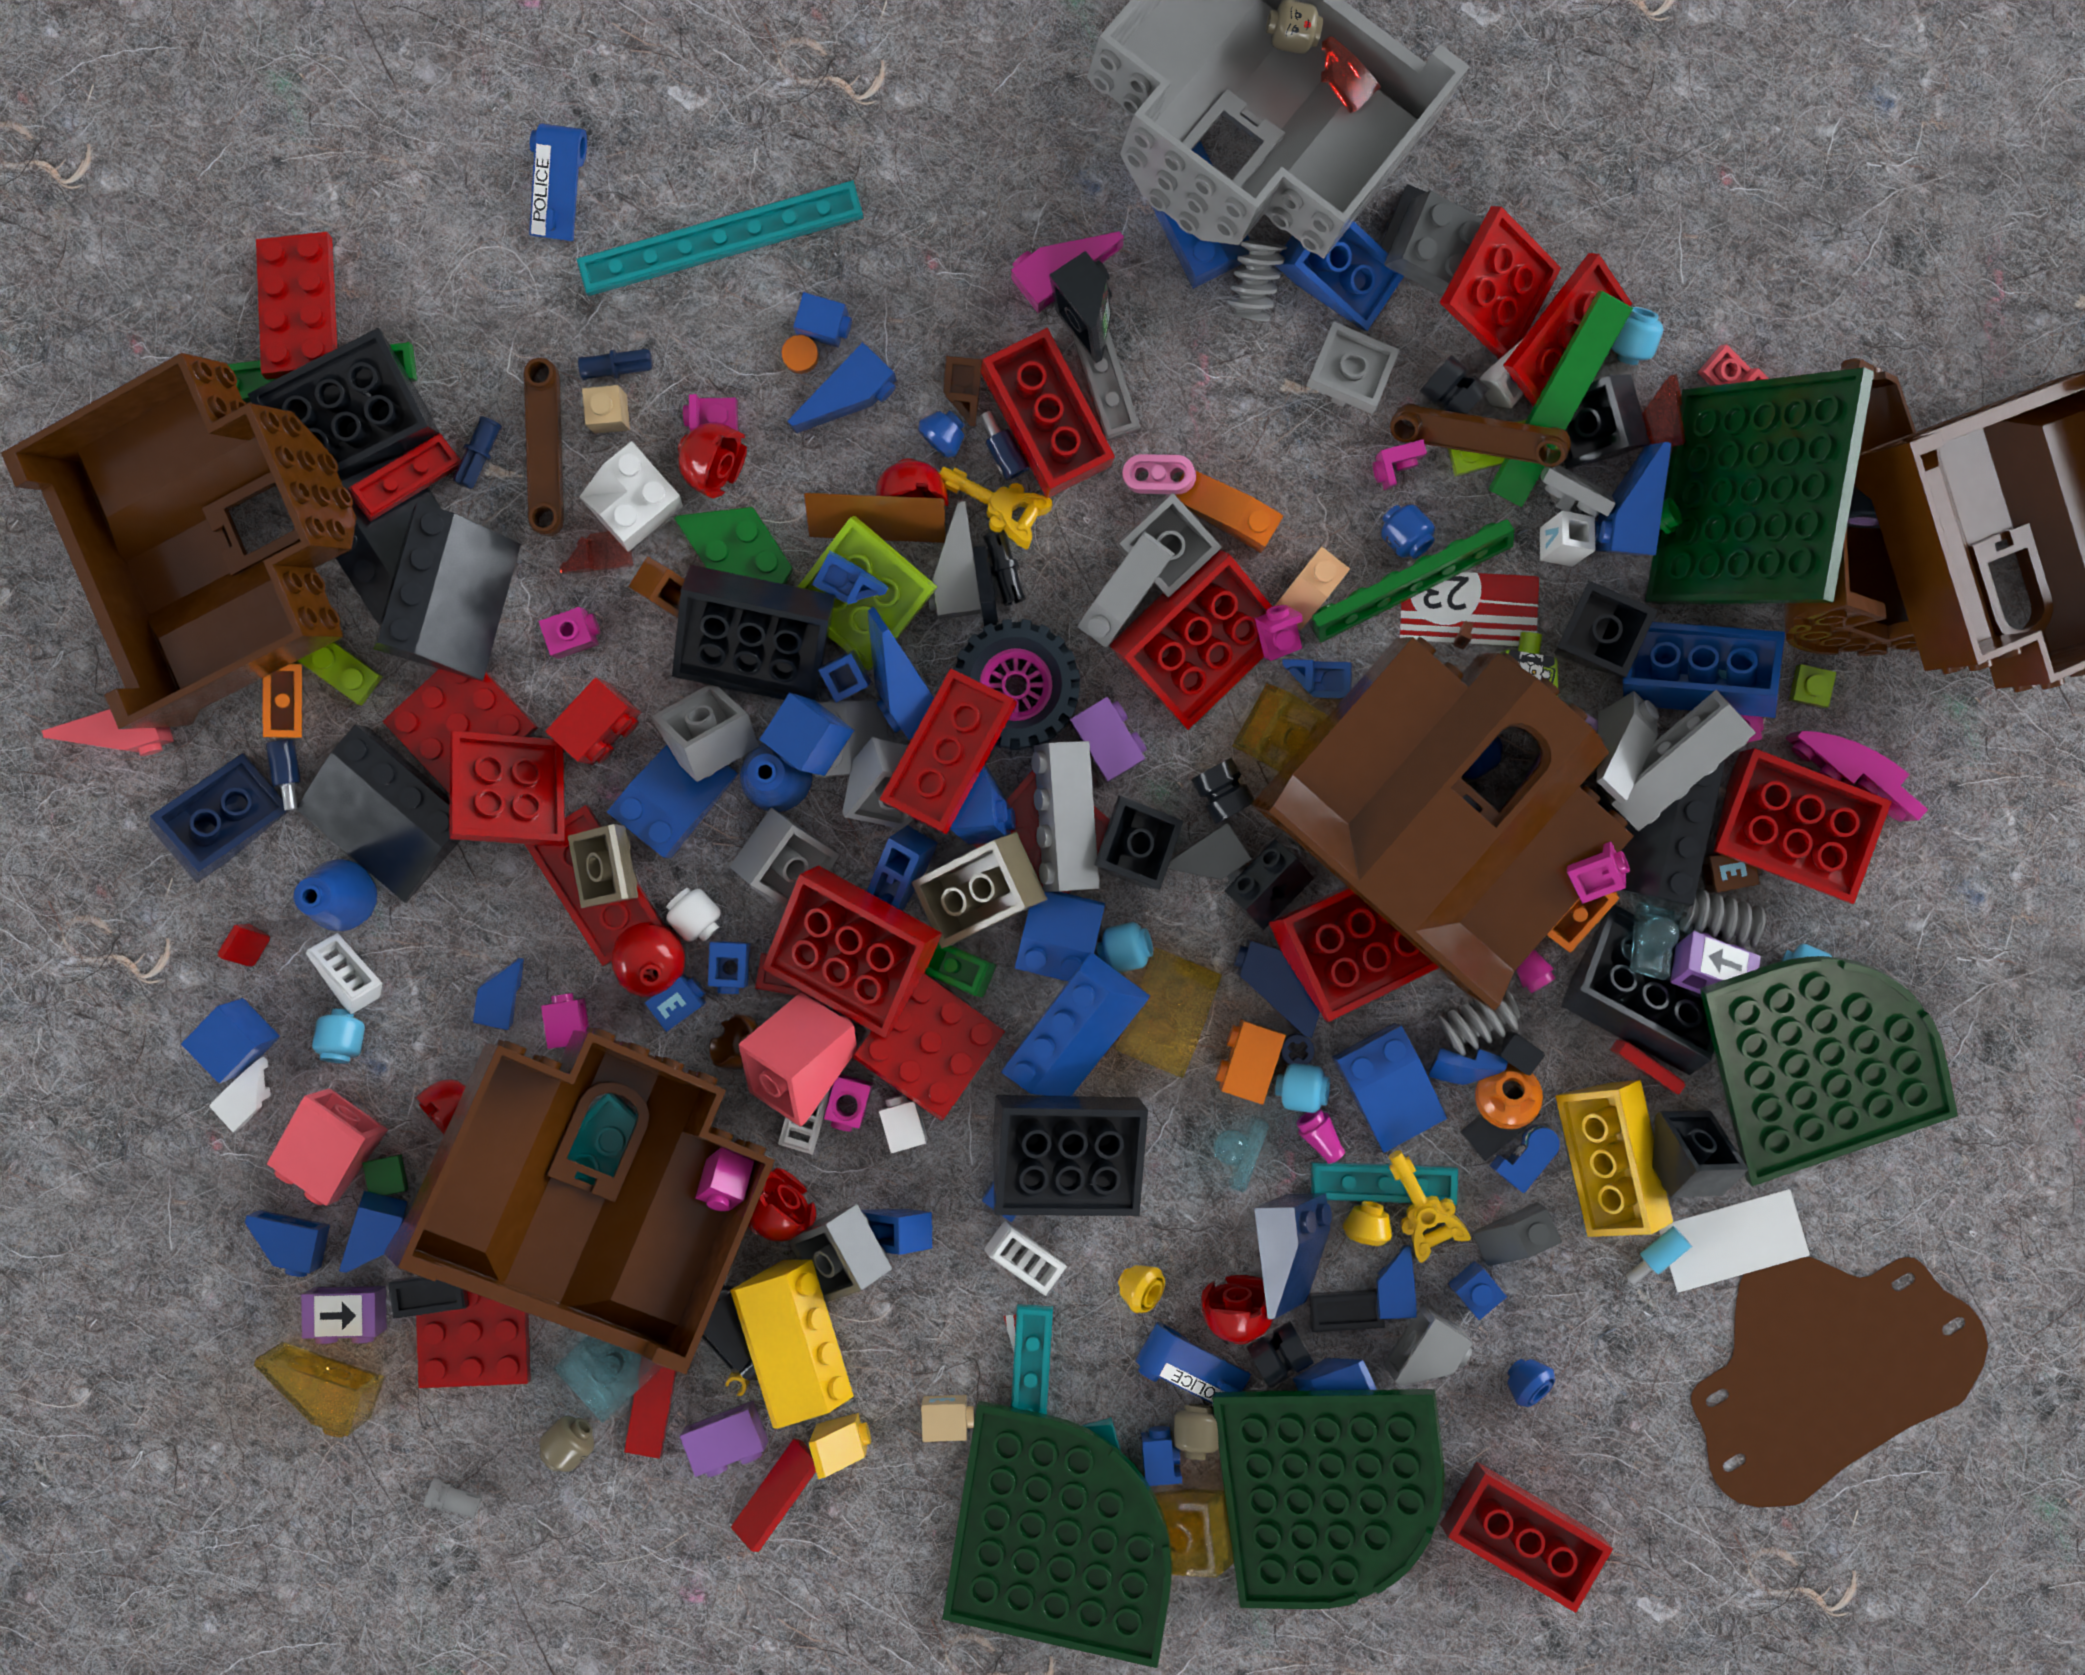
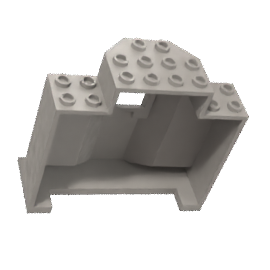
M1130 0L1099 36L1087 79L1092 82L1099 92L1108 94L1121 104L1128 114L1133 116L1120 156L1142 196L1148 199L1153 208L1165 212L1174 219L1183 231L1193 234L1203 241L1239 245L1265 214L1276 227L1286 230L1298 239L1306 250L1316 253L1324 259L1418 140L1432 129L1470 67L1441 44L1432 53L1428 62L1425 63L1344 0H1293L1314 5L1317 8L1318 16L1323 17L1319 42L1316 47H1311L1305 54H1297L1274 48L1271 42V34L1265 32L1270 10L1277 11L1278 6L1283 0ZM1221 114L1262 144L1233 180H1230L1192 151Z

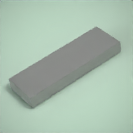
M1109 329L1103 358L1098 363H1095L1079 340L1073 336V341L1106 440L1109 441L1140 431V425Z

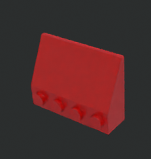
M1220 549L1169 598L1162 593L1109 647L1165 708L1189 730L1264 658L1255 618L1267 614L1266 611L1273 606L1233 557Z
M1756 748L1741 751L1727 784L1714 852L1849 904H1854L1892 801Z
M818 865L799 874L762 969L886 1038L926 971L942 932Z
M1347 886L1269 922L1283 956L1326 1022H1330L1439 968Z

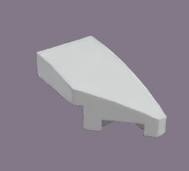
M265 1057L255 1061L209 1105L232 1132L242 1128L262 1107V1101L271 1097L270 1087H265L264 1069L268 1067V1061Z

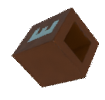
M1720 853L1704 856L1701 869L1705 890L1708 893H1719L1760 885L1759 876L1762 874L1761 869Z

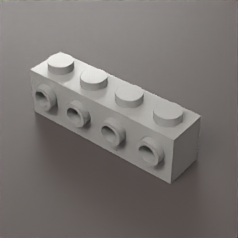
M1715 690L1654 742L1626 802L1620 804L1603 787H1601V790L1609 802L1640 831L1647 824L1653 823L1660 816L1661 812L1675 800L1683 798L1689 789L1700 779L1714 772L1719 763L1731 753L1744 747L1749 738L1756 732L1732 705Z
M1089 741L1034 745L1031 765L1033 772L1036 774L1037 789L1034 793V804L1039 814V827L1037 828L1036 838L1041 848L1042 863L1039 867V878L1043 884L1044 892L1099 888L1098 867L1094 865L1097 859Z

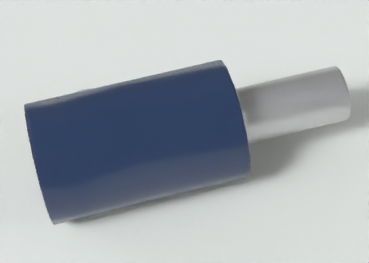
M991 411L980 415L979 418L990 436L985 443L1005 480H1012L1026 472L1029 466L1009 429L1001 431Z
M294 739L267 742L266 748L273 787H281L284 810L297 809L294 784L301 783L295 741Z

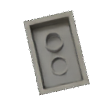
M1017 832L995 839L912 881L932 928L942 932L939 940L941 948L971 937L1047 900Z

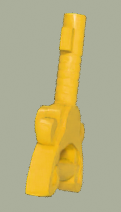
M943 466L939 473L948 490L956 494L958 491H961L987 504L986 514L990 518V529L994 532L1004 530L1009 538L1026 550L1029 549L1032 540L1031 527L1037 516L1046 515L1053 506L1050 498L1047 499L1045 496L1035 493H1024L1025 489L1019 483L1011 484L1009 489L1007 487H1000L994 493L967 479V473L956 467L952 471ZM1019 507H1024L1025 510L1018 522L1012 519L1013 511Z
M1401 1150L1392 1152L1388 1157L1392 1163L1389 1168L1395 1180H1401L1413 1203L1407 1208L1406 1213L1408 1217L1403 1218L1400 1225L1403 1233L1411 1235L1413 1249L1418 1261L1423 1263L1431 1253L1430 1248L1448 1239L1454 1238V1240L1461 1242L1471 1240L1465 1224L1454 1215L1456 1207L1453 1201L1448 1198L1440 1201L1437 1196L1426 1197L1413 1174L1416 1172V1169L1410 1157L1405 1158ZM1437 1223H1445V1225L1423 1235L1427 1228H1432Z

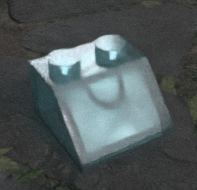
M587 1336L553 1369L595 1416L604 1423L616 1414L664 1366L653 1363L637 1353Z

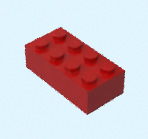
M1048 327L982 359L980 372L1047 499L1111 467L1115 455Z
M1477 1461L1440 1523L1449 1539L1575 1613L1578 1611L1613 1550L1599 1533Z

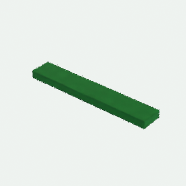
M1598 290L1524 424L1547 428L1558 427L1564 431L1566 430L1632 312V307L1604 291ZM1546 444L1551 450L1556 448V445ZM1505 458L1488 490L1519 507H1523L1545 466L1538 463Z

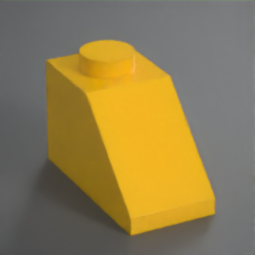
M859 1413L816 1424L809 1441V1447L818 1479L825 1478L865 1458L867 1445L871 1444V1435L867 1422L861 1423Z

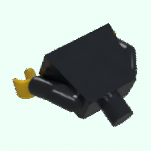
M725 1284L719 1294L702 1339L732 1371L725 1386L728 1387L730 1382L734 1380L741 1382L742 1387L739 1389L737 1396H742L750 1381L757 1375L730 1291L733 1287Z

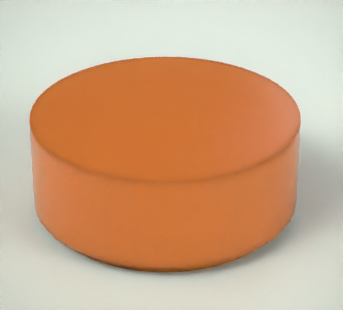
M795 335L784 343L782 359L789 370L794 373L804 374L815 368L818 363L819 352L812 339L804 335Z

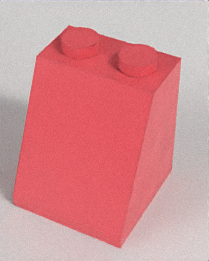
M800 992L738 1044L749 1093L798 1126H803L858 1050L854 1024L846 1016L837 1015L828 1009L824 1003Z
M328 1088L304 1096L267 1165L275 1170V1176L287 1184L294 1183L305 1191L304 1196L317 1205L324 1204L328 1206L339 1201L363 1167L362 1163L367 1161L388 1129Z

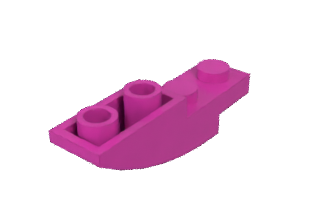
M1798 731L1790 733L1785 738L1793 745L1792 751L1798 757L1807 762L1811 760L1821 769L1819 771L1820 774L1846 784H1854L1857 781V788L1892 801L1888 815L1899 822L1919 821L1928 811L1923 804L1901 786L1910 774L1877 751L1852 740L1822 732Z

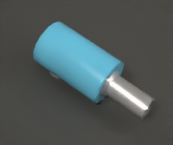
M1673 1225L1640 1253L1643 1261L1625 1276L1635 1285L1652 1270L1659 1275L1687 1252L1692 1245Z

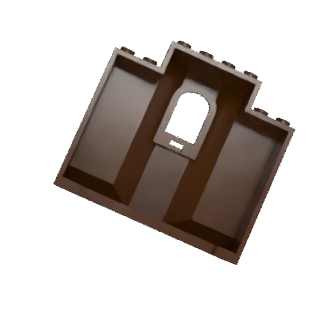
M180 353L1 452L15 487L41 490L125 688H116L104 694L118 729L189 726L194 723L200 709L344 637L339 626L340 618L331 607L326 596L325 583L315 570L316 567L352 549L357 517L352 508V497L348 490L343 487L337 473V462L293 412L252 403L246 404L242 400L236 386L237 378L233 370L224 362ZM277 485L295 528L291 532L247 554L229 510Z
M2085 370L2056 378L1859 454L1854 486L1872 500L1925 671L1941 669L1943 674H1951L1965 669L1966 666H1968L1969 671H1978L1989 667L1995 688L2012 687L2014 692L2026 691L2037 685H2040L2042 690L2051 689L2065 684L2064 678L2069 675L2070 677L2085 675ZM2007 539L2008 546L1996 550L1995 543ZM2014 552L2031 603L2029 621L2021 630L2012 628L2006 622L1988 566L1989 562Z
M1414 637L1396 638L1251 805L1277 828L1291 836L1440 968L1439 971L1464 993L1495 1011L1501 1004L1515 970L1579 899L1567 874V866L1603 853V844L1612 842L1616 852H1619L1634 835L1625 828L1628 822L1612 809L1607 812L1598 804L1601 798L1586 785H1583L1581 788L1579 787L1608 755L1609 751L1603 744L1604 740L1585 721L1588 718L1586 713L1571 702L1568 705L1557 696L1560 691L1552 682L1544 677L1539 680L1521 668L1520 663L1505 652L1502 655L1500 653H1479L1462 673L1449 662L1442 664L1434 656L1436 649L1422 637H1418L1417 640ZM1508 727L1521 728L1531 734L1537 741L1541 749V761L1519 789L1497 811L1463 781L1461 777L1501 731ZM1467 795L1478 806H1480L1481 809L1477 811L1466 800H1464L1463 797Z
M588 1026L585 1031L574 1030L560 1062L536 1054L533 1055L532 1059L524 1056L526 1048L506 1040L499 1039L496 1045L485 1043L410 1212L387 1246L384 1254L399 1269L434 1282L436 1279L637 1353L653 1363L686 1375L775 1160L765 1156L766 1148L738 1138L733 1143L731 1142L733 1134L716 1127H711L726 1092L725 1089L716 1086L717 1078L689 1069L685 1073L682 1071L684 1064L664 1056L662 1058L656 1055H649V1049L635 1043L616 1041V1036L607 1031ZM604 1093H614L628 1099L637 1112L635 1126L613 1177L567 1159L591 1102L595 1097ZM721 1147L754 1160L744 1201L730 1211L713 1210L707 1206L706 1202L695 1198L706 1159ZM578 1171L596 1178L594 1184L591 1185L574 1178L576 1172Z

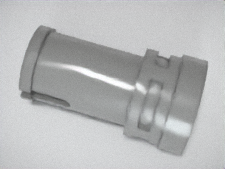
M434 1478L428 1489L424 1507L438 1509L439 1511L446 1509L475 1519L483 1496L452 1488V1484H445L442 1480Z

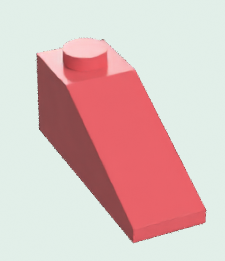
M110 709L42 730L44 738L139 752L140 756L159 753L163 751L162 745L174 742L170 727L118 729Z

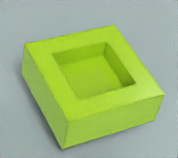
M1803 664L1796 665L1789 701L1828 708L1836 672Z

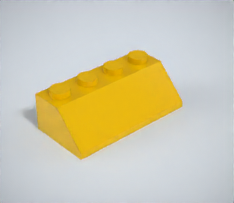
M1641 1080L1605 1083L1555 1095L1587 1237L1650 1235L1673 1223L1667 1192L1662 1187L1660 1179L1652 1168L1654 1136Z
M812 1259L782 1260L730 1290L773 1428L779 1429L828 1414L854 1397Z

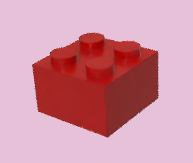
M595 677L545 732L577 762L594 765L596 762L601 764L613 753L614 747L611 745L621 735L624 738L627 737L638 726L639 721L637 718L642 712L611 683Z

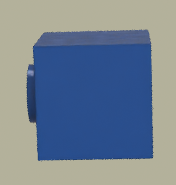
M789 693L759 740L774 750L780 759L789 766L799 771L825 776L851 737L854 729L817 701Z
M244 998L217 1006L181 1045L220 1084L240 1076L281 1036Z

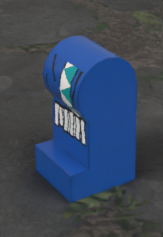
M1535 1124L1529 1126L1522 1135V1143L1507 1160L1498 1155L1489 1165L1522 1193L1528 1190L1557 1154L1560 1147L1557 1134L1543 1125Z

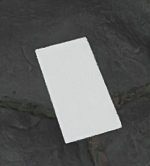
M1790 1189L1678 1220L1659 1230L1660 1236H1662L1674 1225L1692 1245L1687 1252L1670 1265L1678 1293L1810 1255Z

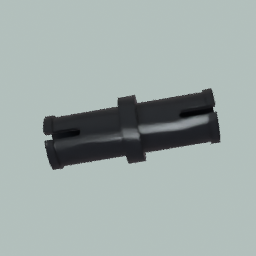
M1002 530L996 535L993 531L984 535L993 564L990 567L992 576L997 577L1004 606L1012 605V601L1018 604L1026 600L1017 573V569H1019L1018 561L1013 559L1006 532Z

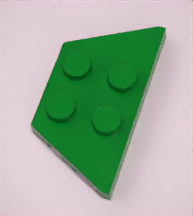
M753 507L685 514L674 518L706 568L785 584L794 570Z

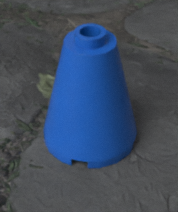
M761 743L758 748L749 752L741 766L740 781L746 797L755 806L765 811L773 808L778 812H785L797 806L807 797L812 785V773L799 771L789 766L780 759L774 750L765 743ZM772 768V776L766 779L767 771Z
M335 859L324 862L316 867L296 886L294 902L301 912L319 926L331 931H348L359 926L372 915L377 903V887L367 873V870L360 864L350 860Z

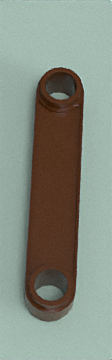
M534 358L526 364L524 369L528 520L534 531L542 536L549 537L559 533L564 524L560 376L558 369L551 361L545 358ZM543 368L549 369L548 378L544 382L536 383L535 374L537 371ZM552 511L554 515L553 522L548 527L541 528L539 525L540 516L544 512Z
M1405 404L1399 407L1390 422L1391 434L1400 442L1424 440L1426 445L1538 463L1546 467H1555L1566 459L1571 447L1568 433L1558 427L1547 428L1420 407L1416 404ZM1402 420H1408L1414 426H1408ZM1546 444L1556 445L1559 448V450H1551L1546 446Z

